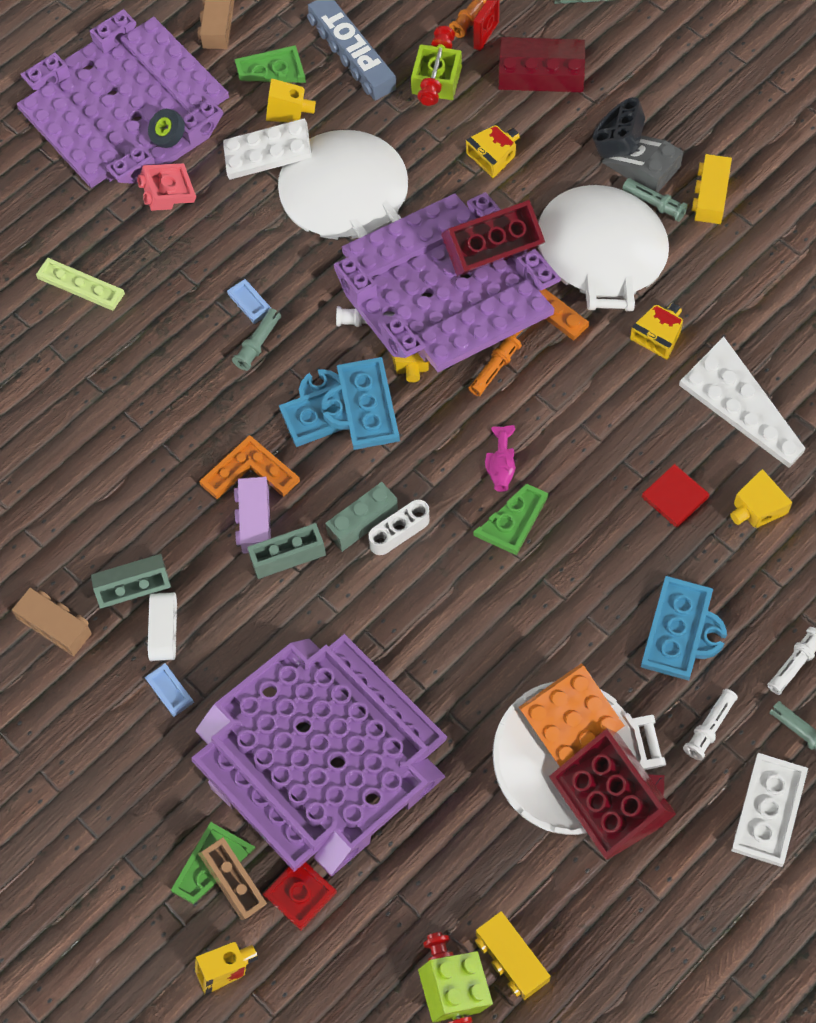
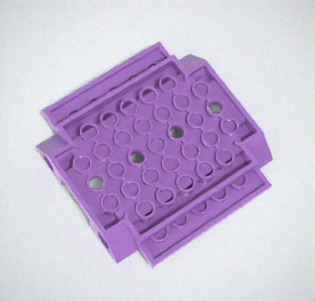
M123 9L91 29L90 34L93 42L65 60H62L56 53H53L21 73V77L27 84L37 91L18 102V109L90 188L106 178L110 182L116 179L119 183L138 184L137 178L141 173L143 165L171 164L209 139L223 115V111L217 105L229 98L228 91L155 17L135 28L136 21ZM86 66H93L90 70L84 69ZM110 91H117L115 95H108ZM167 108L178 112L183 117L185 131L180 141L173 147H156L157 145L149 138L148 125L155 113ZM134 117H142L139 121H132Z
M486 192L468 200V208L454 193L342 246V253L346 258L335 263L334 269L345 295L393 357L407 358L418 353L425 363L429 361L435 370L440 372L554 314V307L539 290H544L560 282L561 278L536 249L465 273L471 276L468 279L456 275L441 234L451 227L501 210ZM424 293H431L433 296L426 297L422 295ZM385 312H393L394 315H393V316H388V315H384V313H385Z
M344 634L329 647L325 645L321 649L310 639L290 643L218 700L196 729V733L208 745L192 757V762L293 871H296L315 854L314 859L332 877L370 844L371 835L402 808L405 807L409 810L445 778V775L427 757L446 741L447 736ZM270 687L274 688L277 693L273 697H266L262 693L263 690ZM301 722H306L311 728L307 732H300L296 729V726ZM334 758H341L345 764L341 768H335L330 762ZM368 794H376L380 801L372 805L366 802L365 797Z

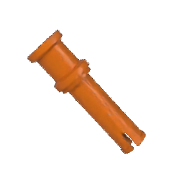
M473 0L466 9L458 13V18L449 24L456 37L462 38L466 35V30L474 24V19L486 0Z
M512 335L504 339L500 346L492 351V358L468 387L471 393L480 397L503 365L510 363L511 356L522 347L516 337Z

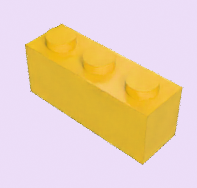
M706 154L704 163H699L698 176L702 177L701 180H697L695 193L699 194V196L694 198L692 211L696 212L695 221L721 224L732 158Z
M502 911L476 929L477 939L475 942L483 953L488 952L493 958V961H491L492 966L499 975L505 974L510 981L507 985L516 997L520 995L523 1000H526L550 981L551 976Z

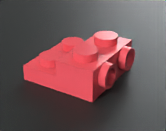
M184 163L143 165L137 182L139 188H143L145 191L143 200L145 205L150 206L151 211L171 210L174 204L195 202L196 195Z

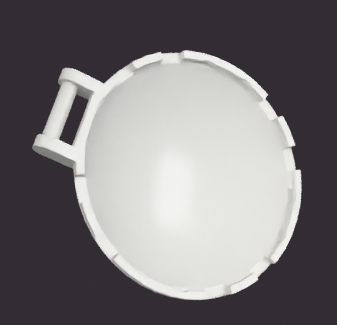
M337 130L316 135L309 139L311 158L282 166L278 180L281 204L291 220L307 232L310 230L320 234V237L338 240V237L350 236L354 239L361 238L401 219L398 215V209L405 202L408 191V176L405 164L392 146L372 134L355 130Z
M587 185L567 190L555 197L546 206L538 223L545 243L538 247L540 255L559 275L563 283L566 285L571 284L581 289V293L586 294L588 310L612 308L634 311V294H636V291L653 284L667 262L669 252L668 237L657 214L636 196L614 187ZM597 298H621V299H624V300H617V299H597Z
M554 682L542 684L519 697L508 708L498 725L493 743V765L497 782L511 806L522 817L537 827L558 834H586V830L549 778L559 768V765L519 709V706ZM601 690L624 724V727L617 731V733L643 769L648 770L665 766V757L661 756L654 728L656 723L654 715L632 718L616 702V699ZM643 726L652 758L649 760L646 758L639 727Z

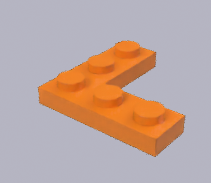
M539 290L554 307V314L545 319L574 341L589 326V321L548 290ZM523 330L517 332L513 336L517 337Z
M249 435L199 481L200 485L215 499H218L249 469L253 470L260 477H266L268 484L283 497L300 482V478Z

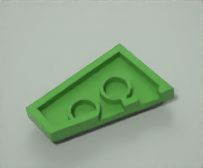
M296 45L235 59L240 81L271 82V79H276L283 82L306 83Z
M526 484L506 502L503 508L491 515L482 527L479 526L473 532V536L517 555L545 504L548 493Z
M210 822L173 885L171 892L194 905L217 884L198 853L224 837L239 862L246 858L255 849V846Z

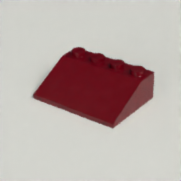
M501 37L499 90L583 93L585 40Z
M608 728L549 776L606 860L655 832L676 815L620 735Z

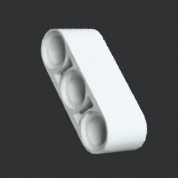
M414 500L373 527L369 532L371 551L376 555L387 554L424 529L430 521L428 504L423 500ZM417 512H421L424 514L421 517L414 516V514ZM397 525L404 526L401 530H397L394 527ZM378 538L385 539V541L382 543L375 542V540Z
M175 592L150 594L148 657L150 661L175 660L177 598Z

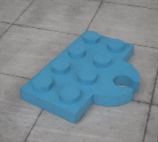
M379 357L337 365L340 385L332 388L325 394L321 406L322 410H327L333 405L338 406L340 409L336 413L324 412L325 421L334 428L350 430L354 450L399 442L400 437L383 358Z
M318 370L319 378L324 381L319 386L313 385L311 374H307L300 383V398L279 405L280 412L296 447L341 431L328 424L323 416L324 412L336 413L340 408L333 405L327 410H322L321 406L325 394L332 388L340 385L339 376L333 371Z
M665 576L641 663L642 668L689 681L695 658H711L722 650L725 643L721 641L714 643L707 638L709 633H716L720 638H726L727 636L724 622L716 614L708 611L713 588Z

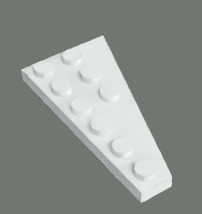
M724 337L680 380V387L788 468L804 453L805 447Z

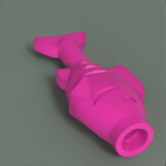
M514 425L491 427L493 434L498 438V450L495 453L486 454L485 467L494 483V489L499 492L508 490V485L516 468L513 459L515 451L513 448L507 449L508 437L515 431Z

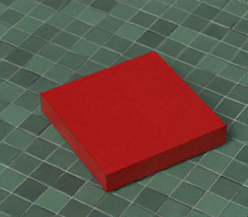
M486 0L475 17L474 49L482 50L498 25L500 0Z
M674 464L642 493V498L677 528L709 498L710 494Z
M305 862L296 871L288 867L263 893V896L302 931L337 893V890Z

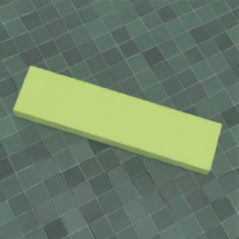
M50 258L45 260L36 274L37 279L114 311L125 294L121 288Z

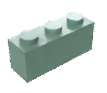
M383 482L379 483L325 523L327 535L343 552L370 532L373 527L398 511L397 498Z
M316 523L247 547L258 579L326 556L324 543Z
M161 554L91 574L93 590L100 609L171 588Z

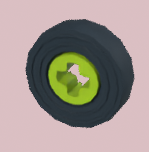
M167 108L155 113L148 125L150 140L162 148H170L176 145L185 131L183 117L178 112Z

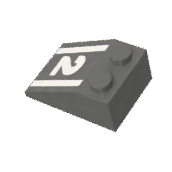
M641 135L639 146L635 153L627 156L604 158L602 163L624 177L631 178L659 192L681 167L683 151L666 140Z

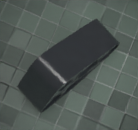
M631 97L614 107L598 124L593 134V141L601 158L627 156L637 151L645 122V114L638 98Z

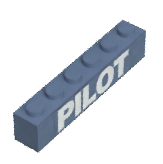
M316 0L308 4L309 14H307V18L310 24L316 26L321 38L328 41L332 52L340 56L342 64L345 67L348 66L353 78L356 81L359 80L367 95L370 94L376 101L396 90V76L334 0Z

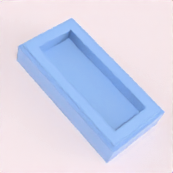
M246 279L227 290L230 298L253 324L263 319L271 308Z
M166 663L145 677L173 717L194 703Z

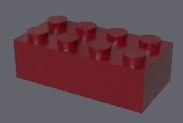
M530 200L451 227L441 234L457 276L529 251L545 243Z

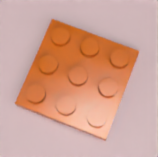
M582 663L519 706V709L559 767L606 728L617 732L624 727V724Z

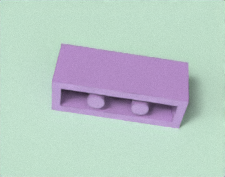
M266 477L238 479V488H234L235 502H239V509H235L236 524H240V531H236V544L241 545L243 554L249 553L248 546L271 539L269 486Z

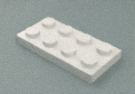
M305 118L223 140L226 172L229 179L311 158L308 126Z
M757 754L731 851L783 867L808 768L764 754Z

